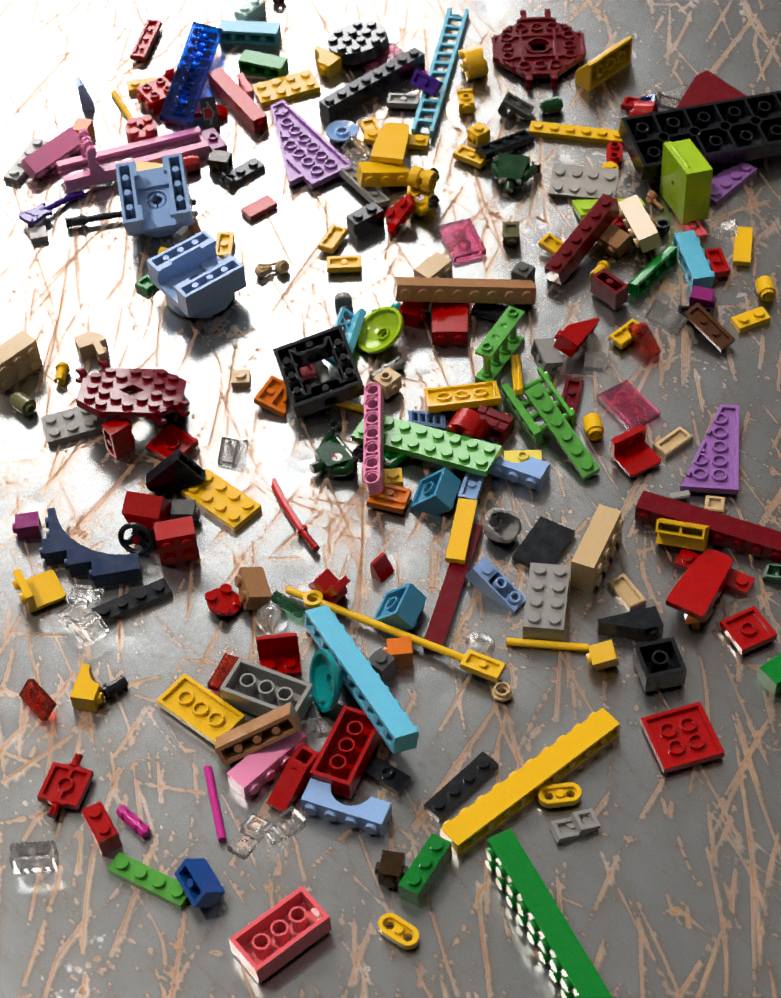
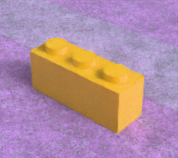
M405 161L403 165L384 162H358L356 178L360 187L408 186L407 178L410 170Z

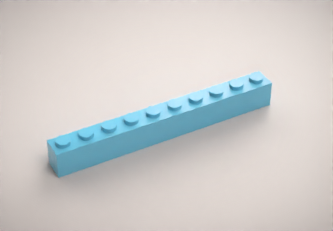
M328 605L305 610V628L320 649H325L333 655L340 667L344 684L392 753L396 754L416 748L417 739L419 738L417 726L413 725L407 712L402 710L399 701L390 693L389 687L384 685L380 675L372 668L371 662L366 660L362 650L354 643L353 637L348 635L344 625L338 621L335 612H332Z

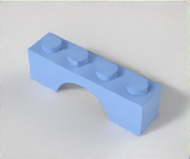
M500 456L489 474L540 491L549 477L550 463L534 457L524 462L513 463L504 460Z
M310 778L301 797L302 811H305L307 814L318 815L331 822L337 821L350 828L363 829L370 834L383 836L392 816L390 802L370 797L359 805H344L333 797L331 784Z

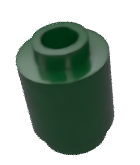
M558 96L539 101L541 114L548 115L561 112V108H563L562 98L559 99Z

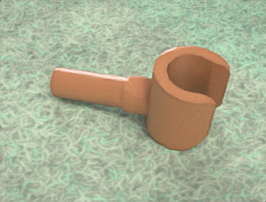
M651 190L647 194L646 202L648 204H655L663 211L664 207L656 200V192Z

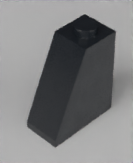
M177 449L146 474L145 485L151 492L162 496L203 484L205 482V470L181 450Z

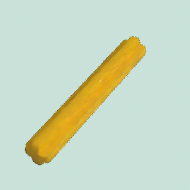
M519 354L511 356L513 391L514 395L518 396L524 394L521 358Z

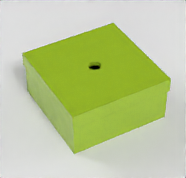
M690 139L664 142L660 194L682 224L708 218L713 168Z

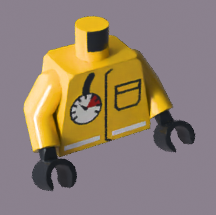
M436 168L430 169L432 171H436L437 174L439 173V171ZM408 186L407 194L410 193L414 196L416 204L412 214L435 216V208L438 207L440 200L434 194V190L429 193L422 191L420 188L415 189ZM398 195V202L401 198L405 197L406 195Z

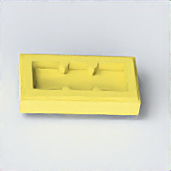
M541 450L504 451V460L513 463L524 462L532 457L542 460Z

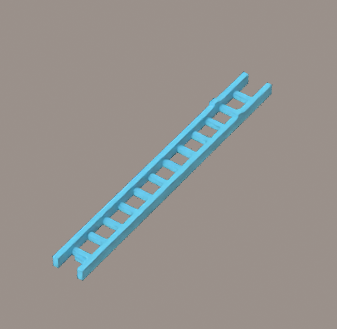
M452 8L447 9L428 75L431 77H445L444 81L439 80L443 82L442 89L437 94L439 100L427 99V95L431 94L425 91L422 92L411 128V134H416L419 124L431 125L429 134L430 137H434L468 21L469 9H465L463 17L460 14H452ZM449 22H461V25H449ZM447 30L458 31V34H446ZM444 39L456 40L455 43H443ZM441 49H453V52H441ZM439 57L451 58L450 62L438 61ZM436 66L448 67L447 71L435 70ZM425 104L437 105L436 109H424ZM422 114L434 115L433 119L421 118Z

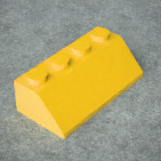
M629 36L616 43L576 70L575 84L587 91H591L631 63L633 37Z

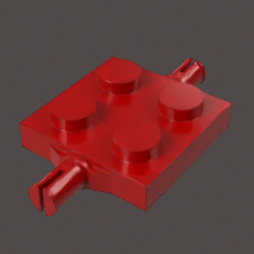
M80 753L74 754L71 763L53 762L42 784L37 799L39 802L51 805L47 816L50 818H56L59 808H69L78 811L94 774L92 770L79 766L83 759V755Z

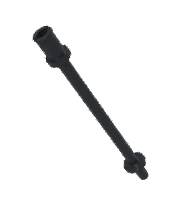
M192 199V206L197 204L196 199ZM115 211L90 216L83 215L82 213L79 214L80 216L65 217V223L67 228L75 226L85 227L89 222L122 217V212Z

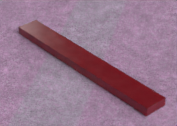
M473 524L465 564H449L424 639L442 646L445 645L467 579L465 575L470 570L483 525Z

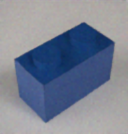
M185 858L174 873L194 908L215 907L225 893L224 888L205 858Z

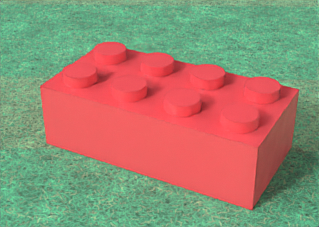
M301 886L229 939L232 953L260 984L331 931L330 916L306 889Z

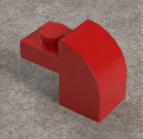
M327 568L318 574L308 586L311 590L320 591L323 595V600L336 604L348 593L346 585L350 580L346 575L337 579Z

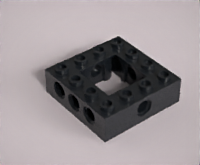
M341 325L273 349L297 418L364 394L365 387ZM333 356L341 378L333 376L327 381L311 384L306 389L299 368Z

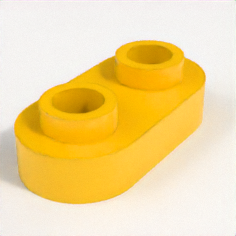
M573 782L545 785L538 792V801L545 808L572 806L580 802L582 791L580 786Z
M386 913L380 917L378 928L382 936L405 950L414 949L419 944V931L416 927L393 913ZM393 926L394 928L389 930L386 927ZM408 937H409V938H411L412 940H411V941H405V938H408Z

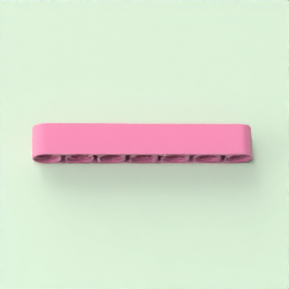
M371 382L364 388L363 480L367 492L371 495L381 493L384 488V397L380 385L376 382Z

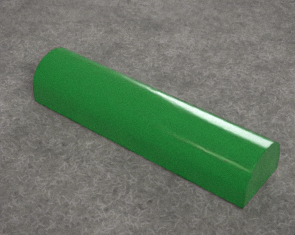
M667 246L627 284L629 286L628 294L638 299L678 261L677 247Z

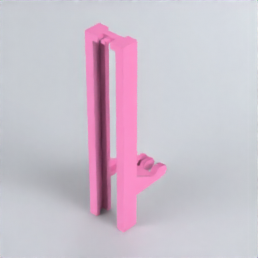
M199 126L100 151L96 150L88 131L81 129L78 132L81 155L56 161L59 175L89 168L86 171L63 176L65 189L70 191L117 179L115 164L132 161L136 163L137 161L163 164L162 156L182 153L183 157L194 155L202 158L210 156L209 145L204 140ZM193 142H198V143H195V144H191V145H187V146H183V147H179V148H175V149H171V150H167V151H163V152H159V153H155V154H151V155H147V156H143V157H139V158H135V159H131V160H126V161H122V162H118V163H114V164H110V165H106V166H101V165H104V164H108V163H112V162H116V161H120V160H124V159H128V158H132V157H136V156H140V155H144V154H148V153H152V152H156V151H160V150H164V149H169V148H173V147H177V146H181V145H185V144H189V143H193Z

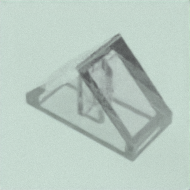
M685 84L657 92V106L669 110L676 109L686 93L688 85Z
M222 436L218 465L236 468L248 443V439Z

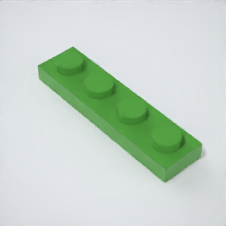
M121 852L117 854L107 868L108 873L180 910L184 908L189 900L179 881Z

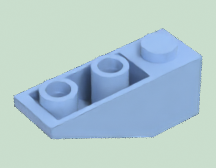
M486 556L465 575L477 590L511 612H515L526 601V597Z

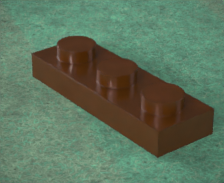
M696 303L685 312L684 316L720 352L724 351L735 341V338L699 303Z

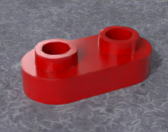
M613 141L607 145L606 162H614L619 167L622 165L623 145Z

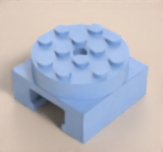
M182 153L162 156L163 167L137 171L135 161L115 164L123 225L128 236L144 234L150 237H164L177 232L183 226L194 225L192 199Z
M205 230L147 260L150 281L165 295L166 302L171 310L180 316L188 318H209L221 312L231 303L234 293L246 287L244 266L232 255L222 260L216 254V240Z

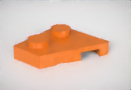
M271 375L255 396L253 403L285 418L287 389L284 381Z

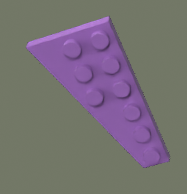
M720 404L712 425L708 429L706 437L702 441L693 459V463L680 485V491L689 490V492L738 495L739 405Z

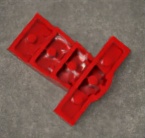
M682 548L674 561V567L685 571V573L666 598L665 605L702 621L708 610H711L716 599H719L723 588L747 597L755 583V578L732 569L733 559L722 552L707 549L699 555Z

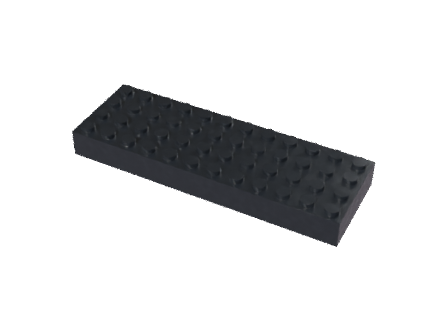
M781 90L621 118L618 133L640 180L661 177L663 143L669 141L675 142L690 139L711 167L781 155Z

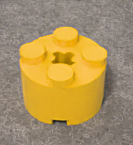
M480 44L458 51L459 58L463 62L460 63L462 72H465L467 81L485 76L489 72Z

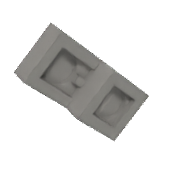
M592 808L572 812L571 817L554 820L549 824L557 844L580 838L601 827Z

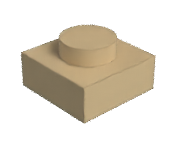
M250 369L232 370V388L250 387Z

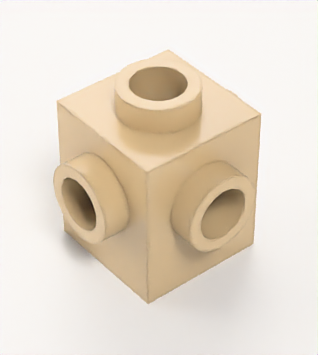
M390 367L376 374L373 378V382L380 385L383 397L386 400L402 388L401 375Z

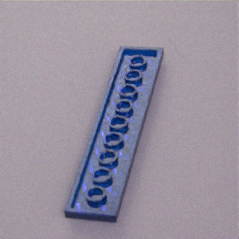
M193 21L159 120L183 127H191L223 33L222 28Z

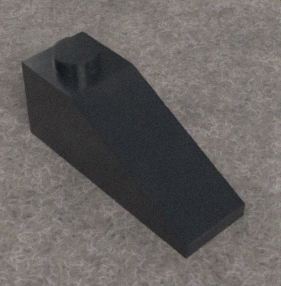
M656 606L597 619L596 632L598 635L637 641L656 640L663 637L664 624Z

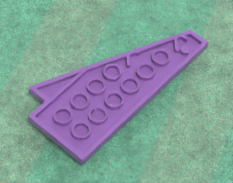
M284 100L270 105L290 187L304 181L309 187L314 189L339 177L340 169L353 166L349 160Z

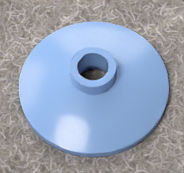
M348 120L332 122L326 128L327 137L336 142L352 140L358 134L357 125Z

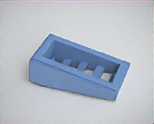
M408 410L409 422L446 430L445 414Z

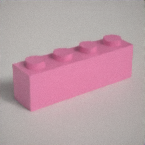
M72 126L25 157L20 166L32 180L37 177L40 179L46 174L48 169L53 170L57 167L56 161L68 159L70 154H76L80 151L78 133Z
M300 730L247 755L226 773L228 784L244 799L255 795L260 787L266 782H270L281 769L285 768L288 760L301 743L308 746L306 734Z

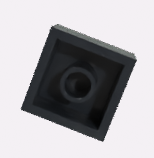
M674 637L634 645L633 662L645 693L685 684L687 669Z

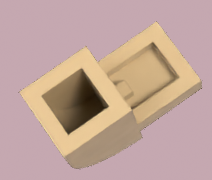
M88 332L74 337L76 349L82 361L96 356L98 361L102 359L107 360V357H109L107 340L102 334Z

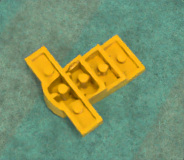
M388 122L381 130L366 129L363 144L374 145L370 161L403 165L408 149L427 151L429 136L409 134V125Z

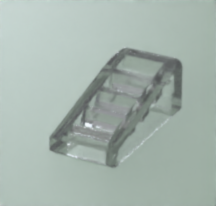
M292 805L258 829V832L271 846H274L306 828V819ZM276 827L281 830L280 833L275 829ZM271 831L275 837L272 838L267 832Z

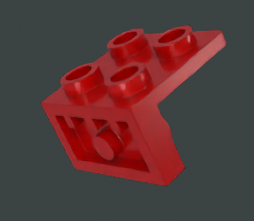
M296 632L256 637L259 664L261 666L291 677L302 676Z

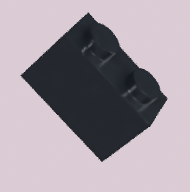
M373 201L346 215L348 232L356 239H359L384 226L383 209Z

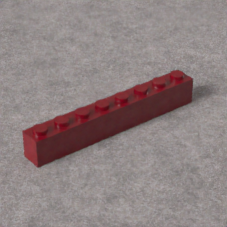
M644 490L635 507L636 520L655 526L657 519L660 518L710 526L708 542L781 564V531Z

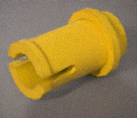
M605 260L599 261L597 267L589 274L590 277L603 268L609 271V263Z
M59 362L55 368L56 376L54 382L57 383L58 381L57 385H64L70 368L67 363Z

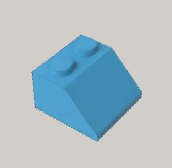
M446 467L421 479L410 509L434 515L449 512L454 507V500L459 493L461 480Z
M412 583L385 593L373 619L403 631L412 630L417 624L416 620L419 614L424 610L427 597Z

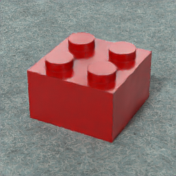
M192 516L153 523L161 565L200 558Z

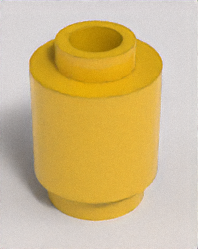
M770 276L759 277L755 281L759 298L764 302L772 301L776 295L772 278Z
M589 413L584 416L582 422L586 436L592 441L600 440L604 434L600 415Z

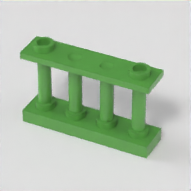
M508 306L474 351V354L483 357V367L475 376L476 383L497 381L511 362V356L516 355L525 343V337L516 334V325L525 315V311Z
M540 366L537 367L539 377L524 384V391L540 382L541 384L543 383L547 393L552 396L556 406L563 412L565 419L575 427L577 415L572 407L569 408L551 383L548 372H544ZM508 383L503 384L501 388L504 398L537 446L544 443L542 435L548 428L545 423L542 425L535 424V419L540 416L536 411L533 413L527 412V407L532 405L528 399L524 401L519 400V395H514L513 388Z

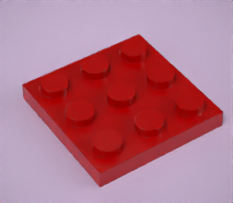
M700 701L640 718V724L664 774L724 757L723 747Z

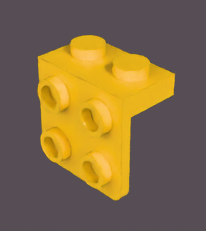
M20 568L12 571L15 578L12 580L13 586L16 591H20L18 595L22 605H27L30 613L66 598V593L54 570L45 571L28 579L24 578Z

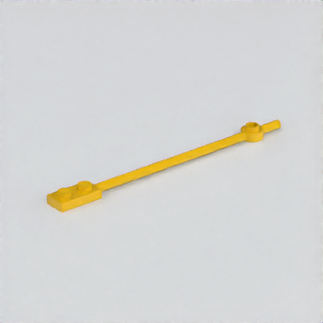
M290 586L286 589V594L303 600L304 606L307 609L328 605L332 612L393 636H411V643L460 661V669L497 683L506 669V663L469 649L465 655L323 600V595L318 590H309L305 593Z

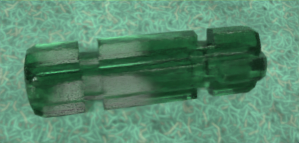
M275 591L272 594L271 601L279 604L280 607L288 612L294 613V616L301 618L305 614L303 606L297 605L295 601L285 595L282 596L283 594L279 591Z

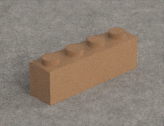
M289 702L217 736L214 750L224 766L300 731L301 718L292 703Z

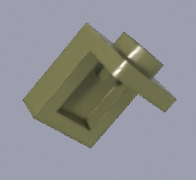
M519 221L502 222L503 243L507 245L520 243Z

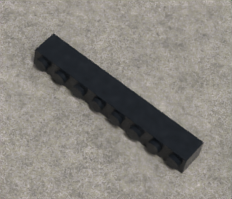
M413 47L318 100L320 116L331 123L412 77L414 70L423 71L425 69V53Z

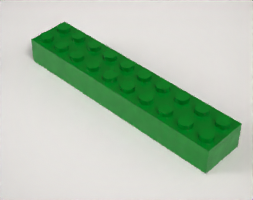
M510 828L488 838L487 848L485 849L487 860H485L486 866L490 872H494L496 875L499 889L504 890L507 894L506 899L509 906L517 911V919L522 927L525 926L528 930L527 934L531 944H536L538 947L539 957L543 964L547 963L549 966L552 980L554 983H559L562 997L613 998L513 830Z

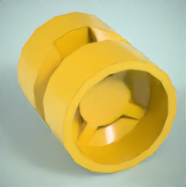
M413 166L408 174L407 185L431 193L437 184L438 174L436 171Z

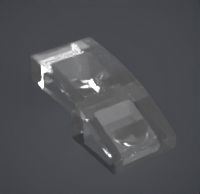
M252 813L240 825V832L229 842L227 851L246 860L270 827V822Z

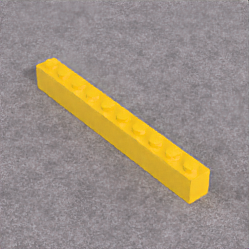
M603 707L597 712H592L584 722L576 724L566 735H561L553 745L545 747L537 757L529 759L518 771H513L502 783L495 784L486 795L479 796L475 803L463 808L452 820H447L441 827V837L452 842V851L459 857L536 799L541 787L557 783L618 737L620 723Z

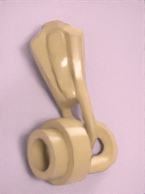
M284 259L268 264L259 263L256 265L254 272L260 278L277 271L284 274L289 271L290 264Z

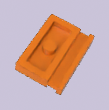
M384 483L383 491L377 495L369 494L366 504L367 507L404 514V509L409 502L412 491L408 488Z

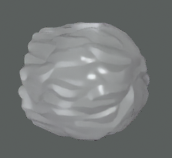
M493 507L484 516L483 527L485 535L495 542L511 543L522 530L520 518L505 508Z

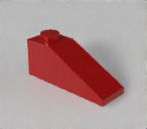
M597 317L569 324L563 331L560 329L554 337L556 342L553 347L572 358L594 332L600 319Z

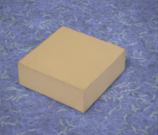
M706 495L704 509L723 514L725 497Z

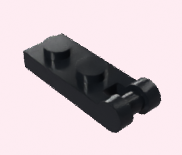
M253 157L233 170L221 173L219 180L226 183L232 189L265 170V164Z

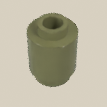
M14 392L11 395V406L24 416H28L35 411L36 401L25 393Z

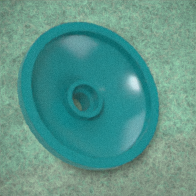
M320 649L312 657L309 680L310 684H313L316 707L321 712H330L337 704L341 694L343 676L333 655L325 649Z

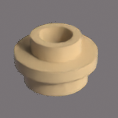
M498 682L492 689L493 698L500 702L510 700L513 695V689L507 682Z

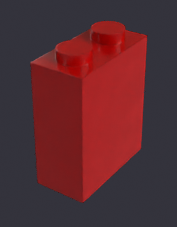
M432 302V345L468 344V303Z

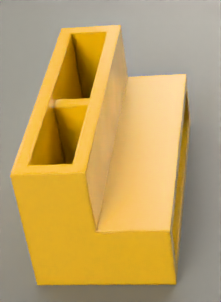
M660 518L657 519L655 532H657L656 543L706 551L710 526Z

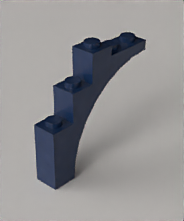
M55 508L47 509L48 517H45L46 528H49V531H46V538L42 539V547H39L40 557L45 559L46 566L64 563L65 569L70 571L71 577L89 574L90 581H94L96 588L143 580L138 553L124 555L107 554L82 546L63 530L58 521Z

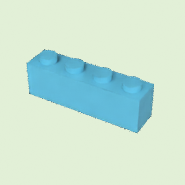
M221 19L217 30L219 43L278 46L282 36L281 25L276 22Z
M694 230L674 233L673 246L677 247V258L691 292L694 285L712 289L713 281H715V273L710 269L709 259H706L705 250L701 248L700 238L696 236Z

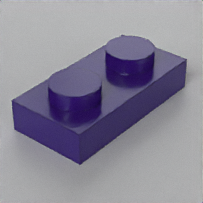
M416 69L410 84L436 97L443 82Z

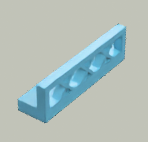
M343 306L340 308L334 327L338 325L343 327L353 354L367 312L361 308L354 314ZM343 315L349 317L350 322H346ZM333 357L325 359L337 368Z

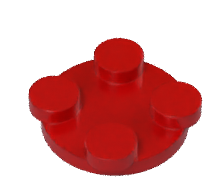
M227 583L222 584L220 588L205 593L204 598L208 608L219 616L235 615L243 607V603L239 600V595Z

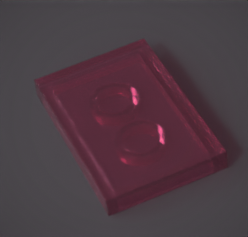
M470 218L438 225V231L454 262L486 254V248Z
M628 380L597 395V400L628 431L631 428L641 424L644 426L658 419L661 414Z

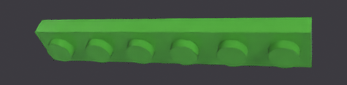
M541 382L524 391L525 396L582 479L586 480L600 471L599 466Z

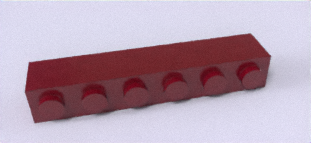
M604 193L544 267L547 280L560 286L564 284L620 213L617 199Z

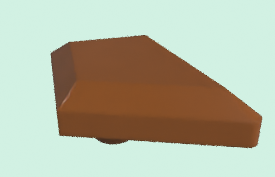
M713 608L708 610L702 621L684 614L685 624H692V629L700 628V622L707 621L713 613Z

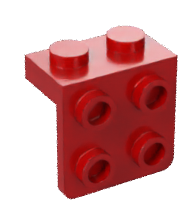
M642 424L610 439V456L630 477H635L661 464V458L645 442L646 428Z

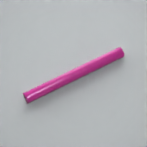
M208 765L203 769L218 842H225L227 838L212 766Z

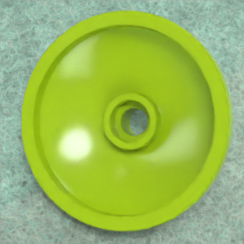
M390 306L378 308L368 314L364 319L357 339L360 349L366 353L375 354L390 348L402 332L404 323L402 314L396 308Z

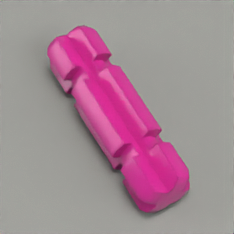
M121 805L117 808V816L124 820L135 832H138L139 836L146 838L151 833L150 827L143 823L136 814L129 811L130 809L127 806Z

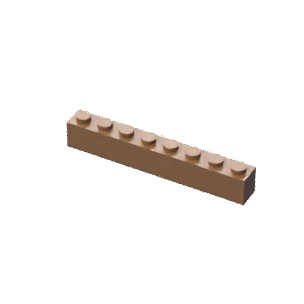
M394 277L393 295L396 302L535 305L537 288L533 280Z

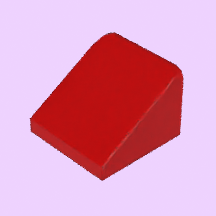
M384 552L370 563L371 577L381 583L394 572Z

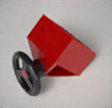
M126 491L122 515L128 523L124 524L118 531L120 545L131 554L138 553L139 556L149 554L155 546L153 523L170 520L172 503L162 496ZM132 528L131 537L124 540V532ZM129 545H140L145 549L137 550L130 547Z

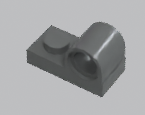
M507 91L498 108V113L504 118H509L515 113L528 121L535 107Z

